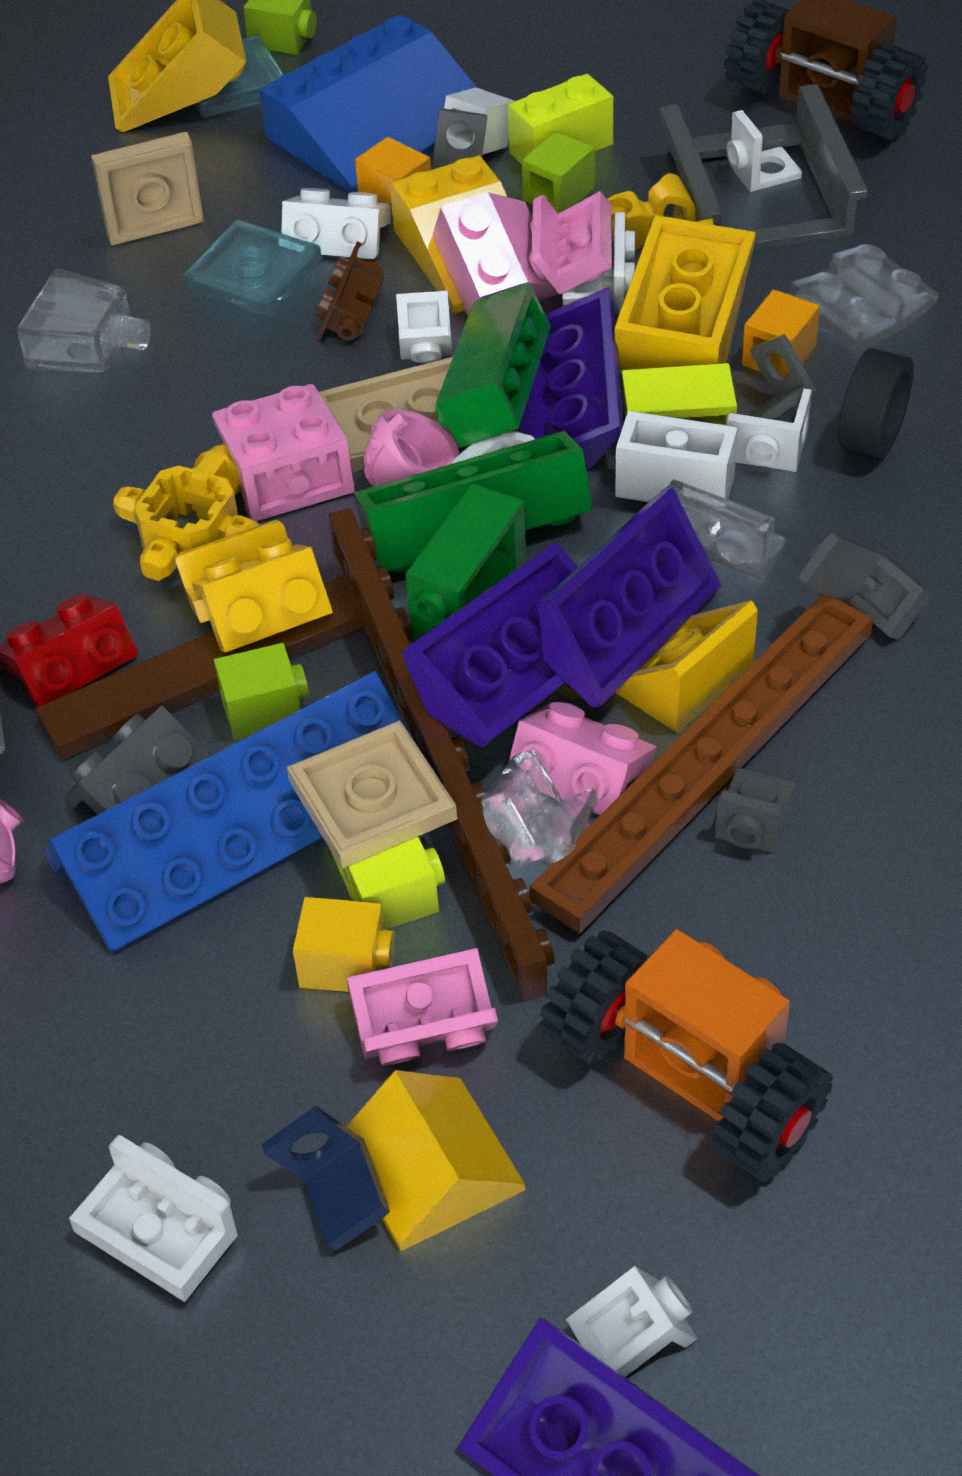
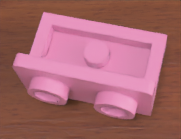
M601 191L559 214L544 195L533 199V220L530 222L532 252L529 253V260L534 272L540 279H547L555 290L562 294L585 281L589 282L599 278L606 270L612 268L611 204Z
M550 703L520 719L506 770L507 775L598 815H601L626 790L628 783L639 777L653 763L657 746L638 739L639 735L633 729L618 724L603 725L584 717L585 713L582 709L568 703Z
M477 948L347 977L348 990L364 1059L379 1056L381 1066L395 1065L421 1057L419 1046L445 1041L447 1051L482 1044L487 1041L484 1031L494 1029L499 1022L496 1008H491Z

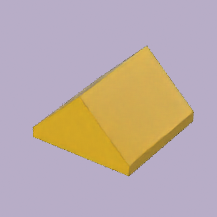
M750 600L692 615L615 693L678 734L754 663L758 609L755 604Z
M395 1070L346 1126L365 1141L390 1208V1212L382 1220L400 1252L525 1191L523 1179L461 1078Z

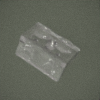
M673 479L666 488L673 486L709 561L762 581L785 550L786 539L774 533L776 518Z
M533 747L511 758L481 802L484 806L483 814L488 829L496 839L503 840L519 868L540 859L543 865H548L570 854L576 848L575 841L580 832L590 824L588 818L600 798L595 789L590 788L566 800H562Z

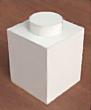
M479 88L446 95L444 108L486 114L488 116L482 155L507 147V104L515 102L514 100ZM455 123L447 130L446 138L452 147L465 149L473 143L475 134L469 125Z

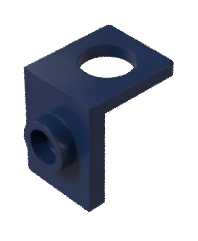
M313 1107L262 1144L266 1156L304 1180L325 1243L332 1249H339L390 1212L364 1139L319 1107ZM323 1133L329 1136L327 1142L316 1151L305 1154L291 1151L293 1144L305 1135Z

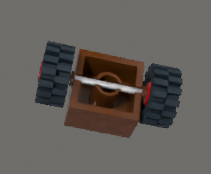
M753 0L752 5L748 4L744 8V16H738L736 20L738 27L736 30H731L729 37L732 38L731 45H726L725 54L729 55L724 61V68L728 69L725 75L730 79L729 81L763 94H767L768 91L772 92L776 89V83H779V97L794 103H798L799 86L818 84L833 117L855 124L854 127L889 140H894V137L898 138L902 134V128L906 129L910 124L909 117L910 115H915L917 111L915 107L917 100L921 101L923 92L920 90L926 84L927 77L923 75L927 71V64L924 63L926 60L924 56L893 45L896 25L895 16L848 0H801L791 10L764 0Z

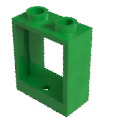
M473 483L406 573L412 643L526 563L524 500Z

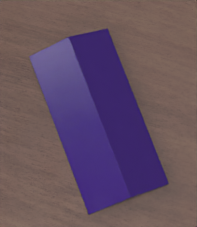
M609 287L545 314L551 327L520 423L521 433L531 435L534 439L565 431L583 449L586 471L619 440L623 428L618 348L615 343L614 332L616 325L614 297Z
M673 486L664 488L538 603L543 660L592 708L602 706L722 586Z
M557 542L550 545L406 647L401 653L428 715L481 748L566 683L543 660L538 603L578 568Z
M541 1317L457 1447L493 1476H760Z

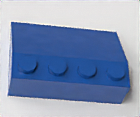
M400 14L387 19L383 24L362 35L353 37L349 42L332 51L317 56L313 61L300 68L281 75L277 80L260 88L259 91L265 137L350 193L358 192L355 165L357 157L387 136L426 156L434 152L439 110L444 108L446 95L477 88V86L430 30Z

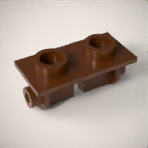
M358 241L349 260L339 256L328 281V284L335 287L336 290L333 291L326 287L314 316L323 319L316 336L318 341L321 340L326 328L336 332L340 338L347 341L361 336L364 332L372 305L384 281V274L378 263L356 257L361 243Z

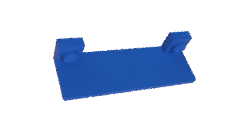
M374 671L50 839L43 853L55 874L65 870L107 948L110 951H116L323 838L289 782L288 766L399 720L412 739L413 737L377 673Z

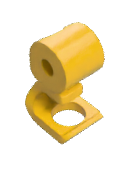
M672 173L664 175L650 189L648 201L646 202L639 200L632 191L619 193L607 199L611 204V235H615V212H625V231H635V251L645 244L654 216H664V211L668 204H674V218L697 221L696 207L680 177Z

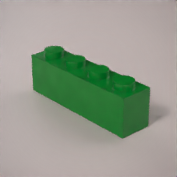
M530 282L475 301L472 305L435 404L440 424L446 431L451 430L460 448L517 429L520 426L551 327Z
M565 431L354 492L362 529L368 527L373 537L377 560L374 561L377 568L386 567L387 571L393 573L408 571L472 483L524 500L525 530L545 524L553 526L567 524L573 521L576 515L592 511L593 506L583 449Z

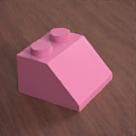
M486 192L441 206L432 235L467 316H469L475 301L530 282L539 301L559 294L547 279H540L531 266L529 260V253L532 252L530 222L533 219L525 201Z

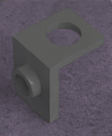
M440 108L432 167L446 166L462 158H472L478 155L482 157L488 116L486 114ZM455 123L469 125L475 134L473 143L465 149L452 147L446 138V133L450 126Z
M785 334L757 344L750 349L754 360L775 396L746 416L786 422L796 415L793 406L800 402L803 389H811L812 392L816 390ZM771 352L780 355L784 359L789 369L788 377L780 375L774 369L770 359Z

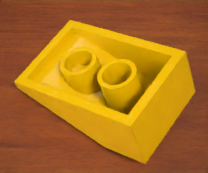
M176 0L108 76L115 128L122 133L217 95L228 82L232 83L237 80L243 72L247 60L236 12L221 0Z
M480 155L472 158H462L455 163L426 172H417L407 178L390 182L394 232L437 291H448V304L453 314L465 311L432 233L441 206L486 192L507 197L500 180Z
M659 215L654 216L614 328L615 343L618 348L619 372L632 369L726 363L755 245L756 232Z

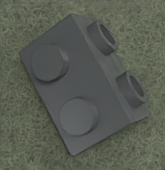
M160 706L146 720L137 713L113 736L112 739L118 746L107 757L104 758L96 751L71 775V778L77 785L66 801L74 808L84 801L97 814H100L212 755L163 706Z

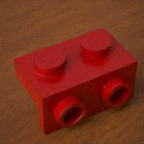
M80 594L61 602L56 607L57 614L38 624L37 621H30L13 628L5 635L7 641L0 644L1 669L20 677L33 704L39 707L74 692L137 656L138 651L116 604L94 596L88 597L87 594Z

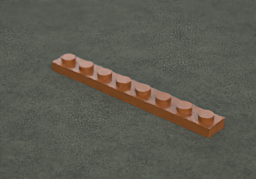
M822 594L529 886L531 902L580 934L734 776L737 767L742 768L871 635L873 618L832 596Z

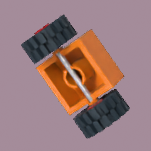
M678 929L650 957L611 931L607 932L605 930L600 931L597 938L593 935L585 941L583 951L577 948L570 956L572 961L568 968L563 966L557 974V977L560 978L557 986L550 987L546 998L551 1001L544 1005L541 1010L540 1016L544 1019L540 1022V1028L544 1031L543 1033L589 1064H594L596 1059L598 1061L605 1059L609 1049L614 1052L620 1046L621 1036L625 1034L624 1058L718 1121L713 1131L716 1134L712 1139V1146L715 1147L714 1150L762 1182L768 1181L769 1177L774 1178L778 1175L781 1166L786 1167L792 1160L795 1149L800 1150L806 1142L804 1137L807 1132L813 1130L818 1122L816 1116L824 1110L828 1101L825 1097L831 1092L833 1085L830 1083L833 1079L832 1074L785 1044L790 1000L782 996L777 987L768 980L761 977H752L728 962L722 953L711 944L703 941L697 942Z

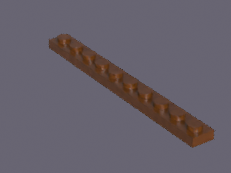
M351 508L329 513L334 557L358 607L361 621L402 718L421 753L457 806V820L448 823V827L521 1000L526 1002L547 995V968L555 966V957L550 939L544 928L538 930L533 928L529 918L533 913L528 889L522 878L513 880L507 866L511 865V858L506 839L500 829L491 831L486 820V818L490 817L487 797L480 782L471 784L466 772L469 771V760L460 736L451 738L446 728L447 726L428 715L401 654L410 645L409 641H412L410 623L403 607L396 609L393 607L391 601L394 600V591L386 567L376 568L374 561L377 560V554L371 532L368 527L359 529Z

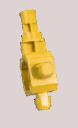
M224 442L222 445L212 447L209 451L202 452L195 460L193 469L178 465L161 470L147 489L127 486L120 488L113 500L115 513L120 518L136 523L138 526L143 548L140 556V566L145 577L160 581L168 577L177 568L175 556L178 553L260 525L255 520L238 515L235 495L241 491L237 466ZM192 510L197 512V517L203 518L199 519L197 524L187 522L183 529L179 528L177 521H174L180 514L188 516Z

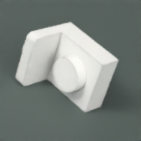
M636 1266L632 1267L565 1319L584 1348L624 1377L628 1376L673 1341L686 1348L697 1340V1336L685 1319L693 1312L692 1308L677 1285L667 1276L658 1280Z

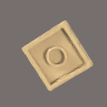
M187 132L91 155L106 233L111 246L204 222L192 141Z
M400 720L287 767L290 784L342 869L457 820V806Z

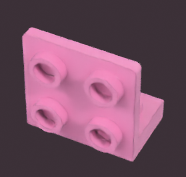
M314 385L287 387L280 393L252 401H238L231 404L228 408L212 413L214 425L237 466L245 511L250 519L260 521L355 492L347 438Z

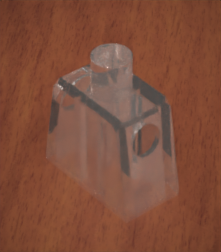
M58 268L54 269L16 328L26 369L95 373L109 370L122 347L145 350L151 334L148 320L131 317L127 293L121 286Z

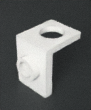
M743 110L732 113L731 141L727 143V157L731 169L750 192L802 177V170L783 147L780 146L762 151L763 136ZM767 162L777 163L784 168L782 171L772 174L760 171L761 164Z
M803 389L794 423L729 413L726 426L738 427L735 462L796 472L808 432L812 390Z

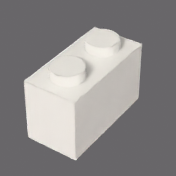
M628 411L616 446L615 497L650 502L664 488L673 486L684 508L724 514L735 476L738 427Z

